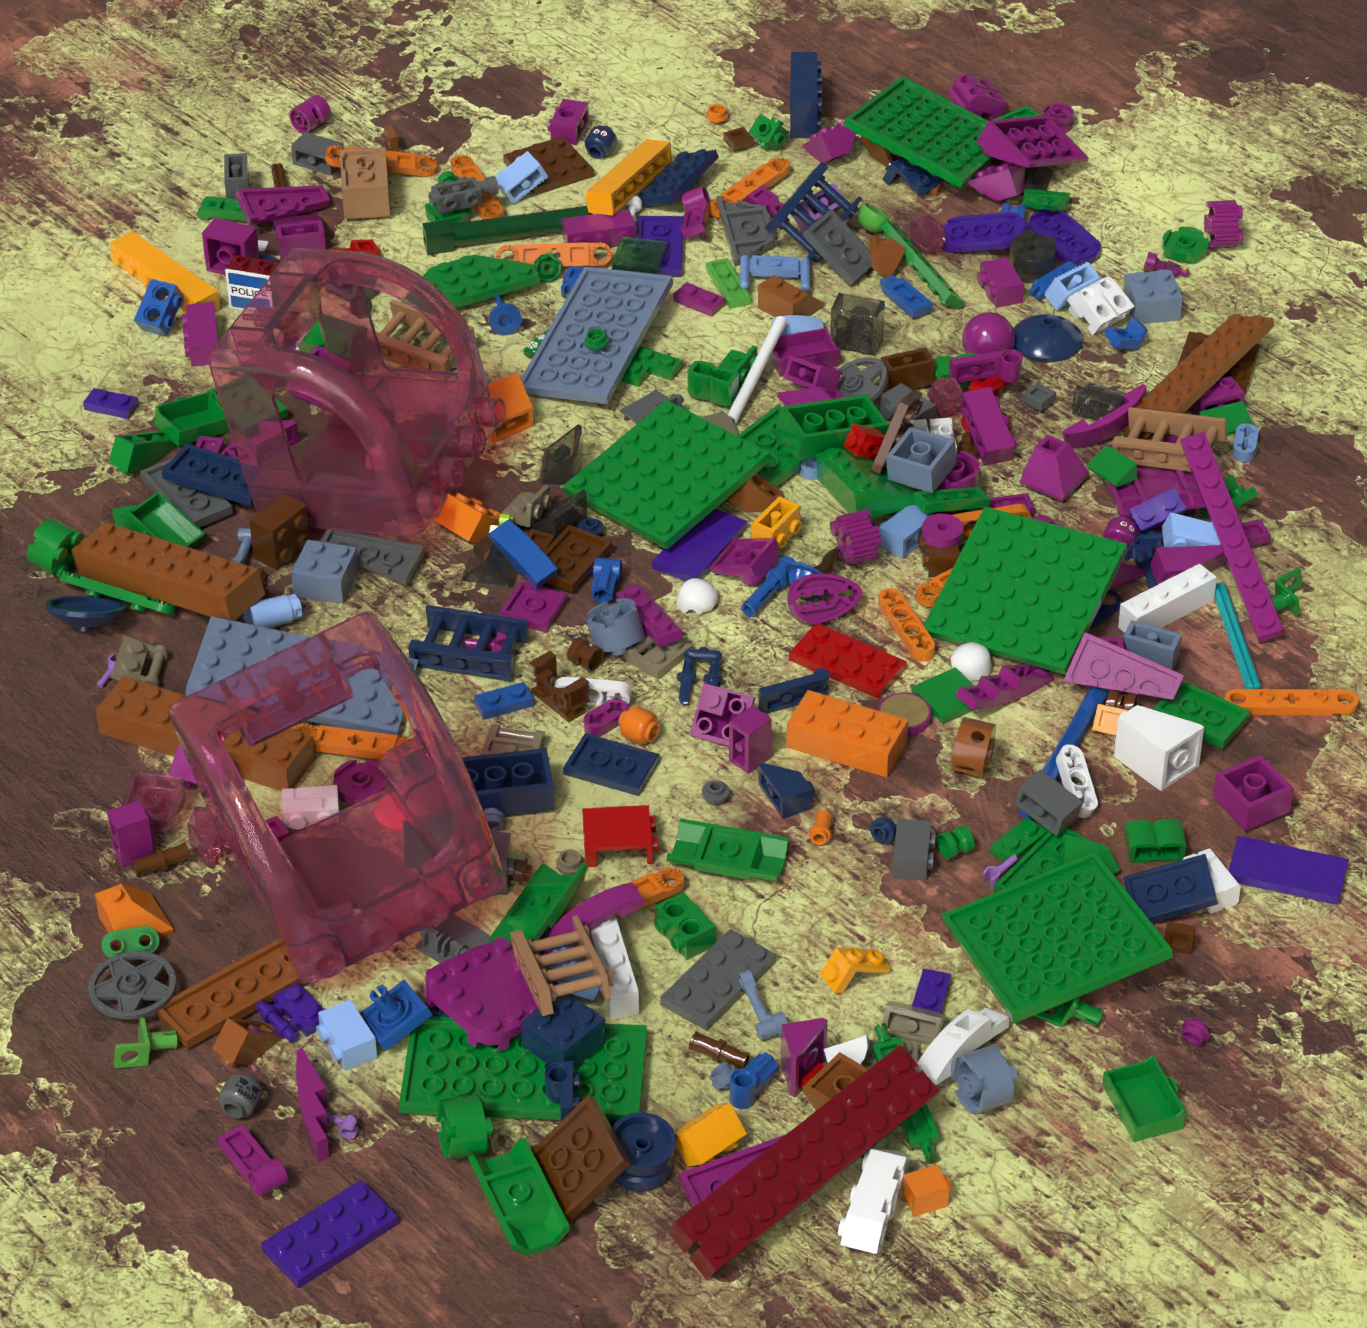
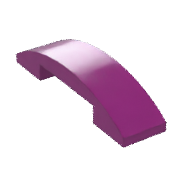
M1142 384L1123 395V405L1092 424L1089 425L1082 419L1063 430V441L1069 443L1072 448H1080L1099 443L1116 435L1129 425L1128 409L1129 407L1136 408L1142 402V398L1146 396V386Z
M633 882L612 887L592 896L568 912L549 931L545 938L574 931L573 916H578L582 926L587 925L590 932L614 914L618 913L623 919L646 902ZM551 949L541 951L542 955L549 954Z

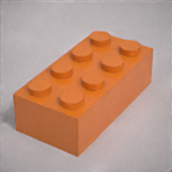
M807 690L787 723L786 747L887 778L907 744L908 719Z

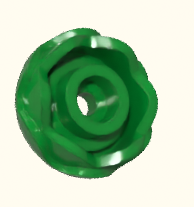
M545 253L536 258L533 266L540 276V281L546 283L558 279L562 263L554 254Z

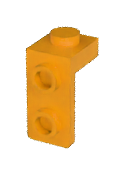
M835 948L822 969L820 976L834 993L843 994L856 971L888 974L891 967L885 961L884 955L877 950Z

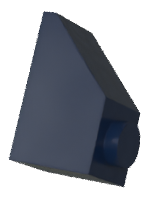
M766 763L758 765V785L782 819L812 809L815 790L812 783L807 781L801 772Z

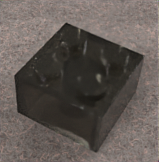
M838 293L831 308L830 336L836 347L841 350L876 356L884 336L885 301Z

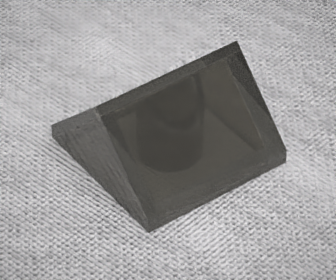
M576 425L544 450L539 481L542 484L564 485L580 472L583 457L581 425Z
M583 489L557 502L539 520L537 519L531 527H527L526 531L529 533L531 529L546 532L555 535L556 539L568 525L578 528V524L588 518L586 491Z
M487 535L474 545L464 570L462 581L512 588L518 572Z

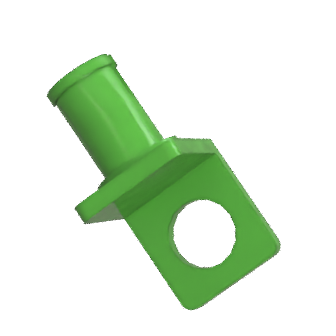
M140 1018L138 1029L139 1043L116 1045L114 1067L148 1066L151 1050L177 1048L176 1030L150 1032L146 1027L145 1018ZM127 1051L138 1053L135 1058L125 1060L121 1057Z

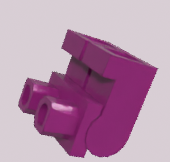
M970 75L959 76L954 82V87L950 86L947 91L952 97L950 99L951 102L980 117L985 112L990 120L1000 117L1008 104L1003 96L998 93L999 91L991 81Z

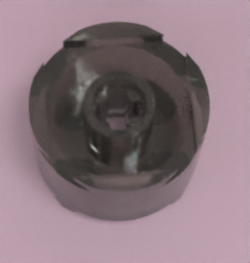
M1023 230L1021 235L1011 240L1008 260L1022 282L1033 283L1055 269L1056 240L1053 237L1036 234L1032 230Z

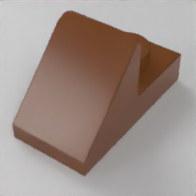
M875 234L869 240L871 266L874 270L888 278V276L894 274L906 248L891 237L882 239Z

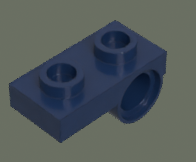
M573 1061L552 1063L546 1067L544 1072L546 1097L552 1102L560 1103L561 1121L579 1104V1096H574V1091H580V1074L574 1073Z

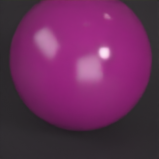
M993 312L980 313L971 318L965 325L962 333V346L966 353L982 354L993 351L1013 350L1016 341L1015 331L1011 323L1004 316Z

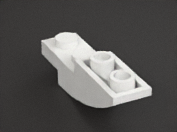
M984 1008L978 1013L967 1009L938 1034L919 1059L915 1070L917 1073L923 1070L934 1084H939L951 1076V1065L955 1058L973 1052V1050L1009 1027V1017L988 1008Z

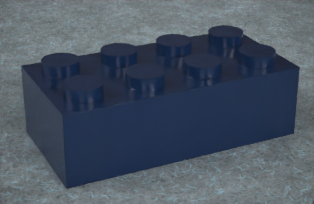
M791 52L790 138H809L816 134L817 130H821L822 61H817V52Z
M547 748L437 760L444 816L459 814V817H477L479 813L487 808H496L504 813V815L555 810L554 786Z

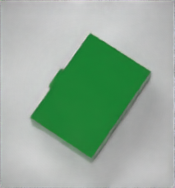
M209 391L187 398L183 396L176 398L173 402L156 406L154 425L179 447L198 441L199 436L214 437L232 432L233 416L213 399Z
M159 491L133 510H128L123 524L130 530L192 549L199 547L203 543L205 533Z
M1151 1055L1143 1062L1104 1072L1102 1086L1133 1142L1184 1129L1186 1110L1176 1095L1178 1087L1173 1078L1167 1079L1154 1055Z

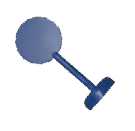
M496 296L497 306L489 314V325L496 334L510 335L519 329L522 323V316L517 307L509 303H503L501 296Z

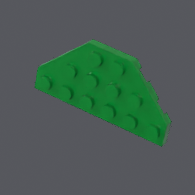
M480 255L463 256L458 260L443 262L429 268L401 302L434 314H440L541 282L540 276L532 264Z
M778 405L737 435L770 452L772 460L757 473L776 487L799 471L801 464L804 462V460L797 461L775 431L781 409Z

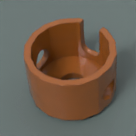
M963 717L954 744L951 770L982 778L985 776L995 747L996 724Z

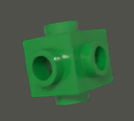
M759 114L748 133L758 139V145L767 150L772 147L778 151L785 142L789 131L783 128L784 123L774 116L770 120Z

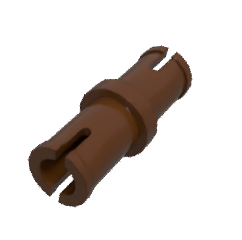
M184 842L181 845L163 851L161 848L157 849L154 854L132 860V865L136 876L140 877L158 869L162 871L167 870V866L190 860L191 856L187 844Z
M695 1031L689 1043L690 1050L710 1056L714 1062H727L729 1065H734L739 1069H744L750 1059L749 1052L727 1045V1041L723 1039L718 1041Z

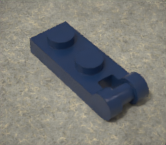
M819 668L814 671V674L759 688V710L767 714L797 706L807 690L828 696L829 685L827 683L830 680L829 671Z

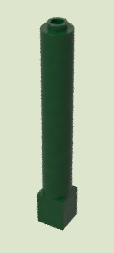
M587 206L454 224L450 223V219L422 223L423 242L427 255L454 252V247L560 233L563 232V218L593 215V213H588Z

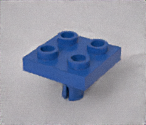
M402 980L389 991L383 985L377 986L376 988L380 992L381 997L373 989L370 993V999L374 1003L360 1013L370 1031L385 1051L399 1043L402 1038L433 1015L405 980Z

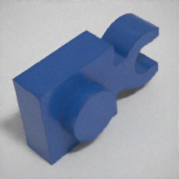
M570 265L563 277V284L561 286L562 297L572 290L584 268Z

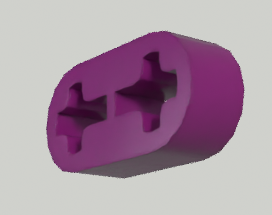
M618 698L611 699L588 712L584 716V732L600 737L618 727L620 715L623 711L628 710L626 701Z

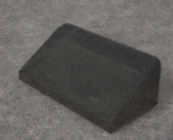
M1047 166L1026 168L1024 190L1047 191L1052 170Z

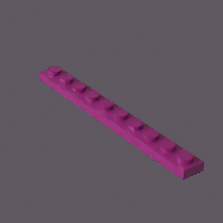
M1205 432L1180 439L1185 457L1258 642L1283 636V627Z

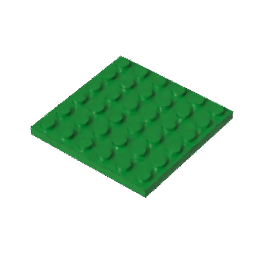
M904 76L898 78L849 115L843 125L854 134L868 138L871 143L883 146L890 153L907 159L912 165L920 166L928 170L931 175L939 176L950 185L959 188L963 187L976 173L982 171L996 159L985 154L983 148L977 143L978 138L988 123L987 120Z
M665 400L565 483L562 489L565 495L667 550L772 460L769 451Z
M984 507L924 623V627L932 638L957 645L968 642L978 643L985 646L990 654L1066 675L1084 633H1088L1126 556L1128 546L1123 542Z
M1096 852L941 914L943 924L1014 1024L1173 958L1172 948Z

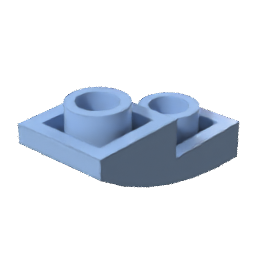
M802 315L782 316L787 320V324L781 336L824 328L822 319ZM776 317L772 318L771 325H773Z

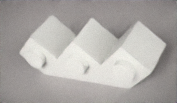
M880 1147L871 1148L869 1153H865L862 1163L863 1172L858 1185H854L852 1188L851 1204L847 1216L842 1218L839 1224L838 1236L842 1237L840 1245L875 1254L882 1251L888 1220L894 1217L899 1190L903 1185V1174L908 1173L911 1155Z

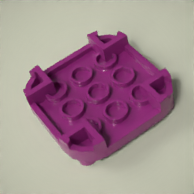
M496 938L493 942L479 945L426 971L424 1003L429 1009L438 1006L468 1033L467 1043L475 1048L478 1043L498 1045V1051L509 1048L510 1039L521 1034V1021L538 1008L514 958L513 947L510 945L509 940L505 938ZM557 981L549 982L553 986L559 985Z

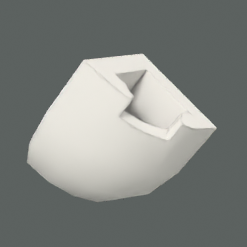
M866 1035L824 1049L827 1062H830L841 1052L857 1063L862 1064L867 1057L869 1037Z

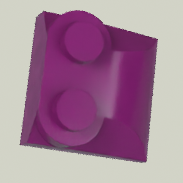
M776 538L734 539L709 567L710 571L721 575L740 577L743 584L757 585L763 580L767 572L775 566L778 560L779 545Z

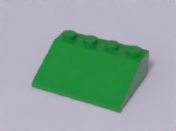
M828 448L824 452L816 453L818 481L848 513L868 509L871 513L870 519L916 505L912 498L914 492L919 491L914 487L888 480L887 469L883 470L880 474L872 471L871 468L875 460L856 457L849 450L842 448Z

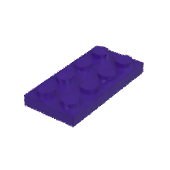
M360 1180L263 1241L261 1248L264 1254L299 1289L399 1224L398 1216Z

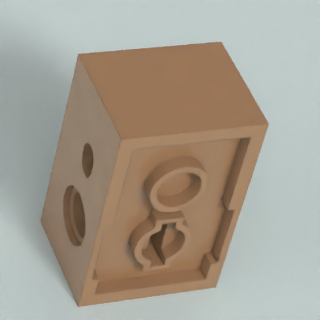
M385 147L340 150L344 219L390 216Z

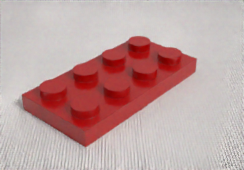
M818 623L789 652V661L812 671L824 668L829 671L831 679L878 699L885 694L907 669L906 660Z

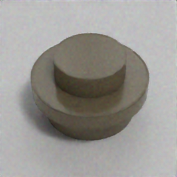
M564 850L556 860L557 870L565 875H574L581 863H584V859L576 850Z

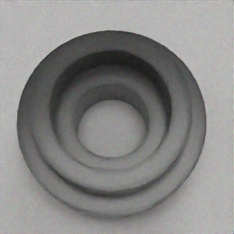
M710 781L702 787V796L710 805H722L729 796V787L722 781Z

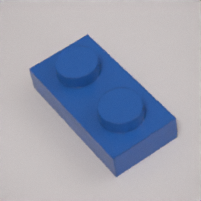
M525 682L474 695V703L483 720L534 706L533 697Z

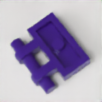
M298 983L273 996L274 1005L268 1004L266 1001H260L256 1006V1009L260 1012V1017L266 1023H271L275 1027V1032L282 1039L286 1038L290 1043L297 1041L299 1037L298 1031H301L306 1037L317 1031L316 1026L319 1025L318 1012L324 1010Z

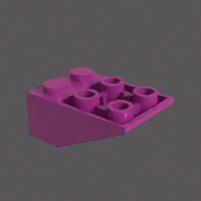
M318 214L285 217L272 221L280 262L307 258L315 259L326 256L325 234L322 220Z

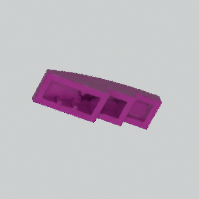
M1028 664L1005 665L1001 667L998 675L981 676L977 685L959 687L956 697L972 710L990 708L1028 695L1052 682L1054 676L1043 668Z
M303 1048L297 1049L296 1079L300 1112L307 1139L319 1162L329 1158L328 1140L325 1135L329 1132L327 1113L325 1111V1108H328L326 1087Z

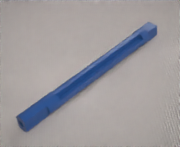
M1092 686L1089 688L1043 767L1042 771L1056 782L1060 778L1056 763L1058 753L1065 745L1078 747L1096 715L1098 704H1103L1110 689ZM1020 809V810L1018 811V813H1019L1024 819H1025L1026 817H1028V818L1031 819V820L1033 819L1031 816H1029V815H1028L1027 813H1025L1023 810Z

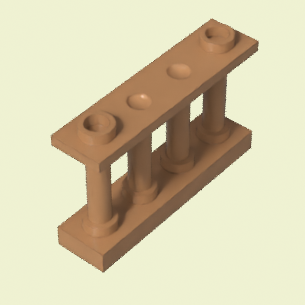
M392 299L390 306L393 318L380 333L368 330L366 353L447 381L452 375L449 359L462 343L472 347L476 345L474 327ZM400 323L411 326L400 340L389 337ZM421 329L431 332V335L421 347L410 344ZM441 336L452 340L441 354L430 351Z
M1129 407L1128 419L1131 431L1128 437L1115 436L1112 446L1113 449L1134 461L1136 465L1191 472L1180 439L1205 432L1210 447L1214 440L1226 442V419ZM1141 431L1155 433L1152 440L1138 439ZM1165 434L1179 436L1176 443L1162 442Z
M578 916L572 917L574 931L533 942L531 939L526 940L522 930L510 932L514 958L542 1016L553 1014L552 1002L556 1001V997L599 987L605 1000L611 999L609 987L613 986L610 969H604L591 943L588 926H582ZM572 943H577L578 945L577 947L542 956L535 954ZM582 957L585 959L583 962L548 971L545 968L542 969V967ZM591 972L593 975L555 986L552 983L549 984V982Z

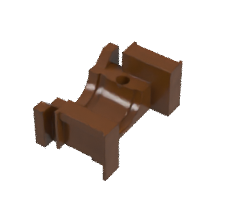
M548 651L529 662L534 667V676L536 677L534 680L537 682V686L531 689V693L567 722H571L585 714V708L582 706L590 702V682L581 677L564 688L554 687V677L557 676V660L554 653Z

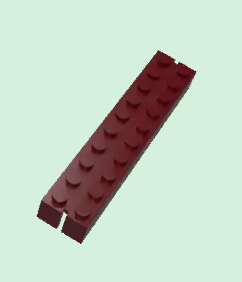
M901 1044L672 1225L668 1233L685 1254L696 1242L700 1245L689 1259L706 1280H709L866 1152L896 1130L940 1092L923 1070L917 1073L915 1068L918 1064Z

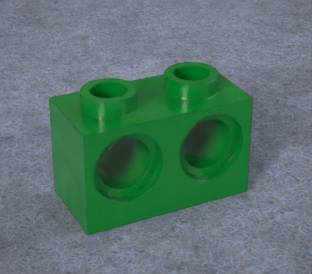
M684 892L655 905L654 926L658 933L664 934L670 941L672 948L676 952L679 951L686 960L709 950L716 943V926Z

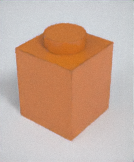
M938 1165L903 1174L902 1195L914 1217L948 1207L949 1193L952 1192V1186L948 1176L942 1174Z

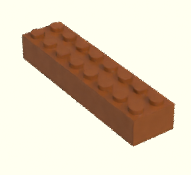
M107 522L100 525L98 529L72 549L79 575L210 617L235 621L265 595L257 568Z
M125 676L119 680L96 708L100 734L173 757L175 756L178 744L213 754L237 763L233 776L280 791L293 788L315 759L313 735Z

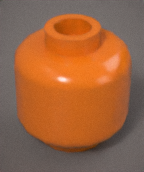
M632 706L627 711H623L619 717L618 723L621 735L634 743L645 745L648 742H653L659 734L660 723H658L657 715L640 706Z

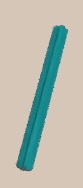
M1216 582L1214 598L1245 688L1260 689L1261 682L1228 588L1224 582Z

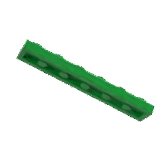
M886 219L879 225L885 232L883 235L885 239L891 237L906 248L903 257H907L905 259L906 263L912 268L918 269L916 274L925 282H929L927 286L935 294H940L938 299L947 307L952 305L960 309L965 304L962 298L897 226Z

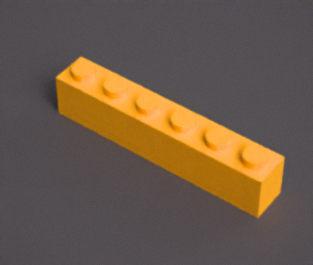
M646 139L586 191L585 201L588 204V213L612 216L617 213L656 176L664 171L668 164L672 163L671 142Z
M133 231L110 242V257L113 263L126 270L128 274L136 277L144 285L148 286L151 278L177 285L184 294L183 304L179 309L184 311L185 314L186 304L214 302L215 312L220 310L218 290Z

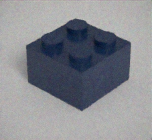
M568 994L556 997V1001L552 1002L553 1014L542 1016L537 1008L522 1020L521 1037L522 1046L547 1064L573 1061V1068H575L606 1043L605 1018Z

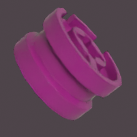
M1053 103L1052 107L1049 105L1044 107L1043 116L1048 115L1065 133L1072 130L1074 110L1070 106Z

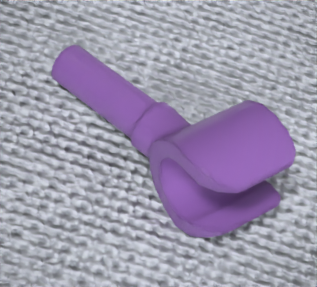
M115 654L108 657V669L97 683V686L100 688L105 685L111 676L116 660Z
M1012 855L998 867H986L983 882L991 879L990 888L993 889V886L1000 880L1001 874L1014 864L1018 858Z
M327 1113V1121L340 1126L339 1133L342 1137L346 1139L355 1138L359 1127L356 1126L357 1121L353 1115H347L344 1119Z

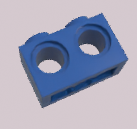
M151 278L134 322L143 331L167 337L169 330L174 326L176 313L183 304L184 294L175 284Z

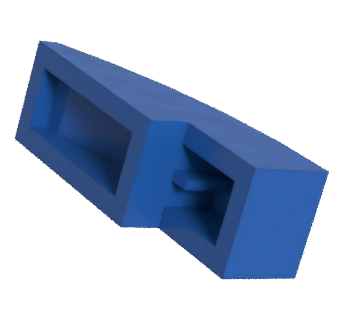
M510 520L505 521L488 533V537L519 574L522 573L535 590L556 576V566Z

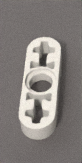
M561 677L556 680L554 687L564 688L580 678ZM585 678L590 682L589 689H594L599 693L598 695H589L590 702L585 705L600 706L608 700L616 698L622 699L629 704L632 690L627 683Z
M1065 745L1056 757L1064 788L1083 801L1078 817L1088 818L1096 809L1098 800L1083 752L1078 747ZM1071 777L1079 778L1083 785H1076L1072 782Z

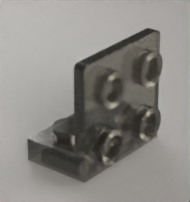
M1089 383L1086 388L1077 385L1073 395L1072 414L1097 421L1123 405V395L1126 393Z

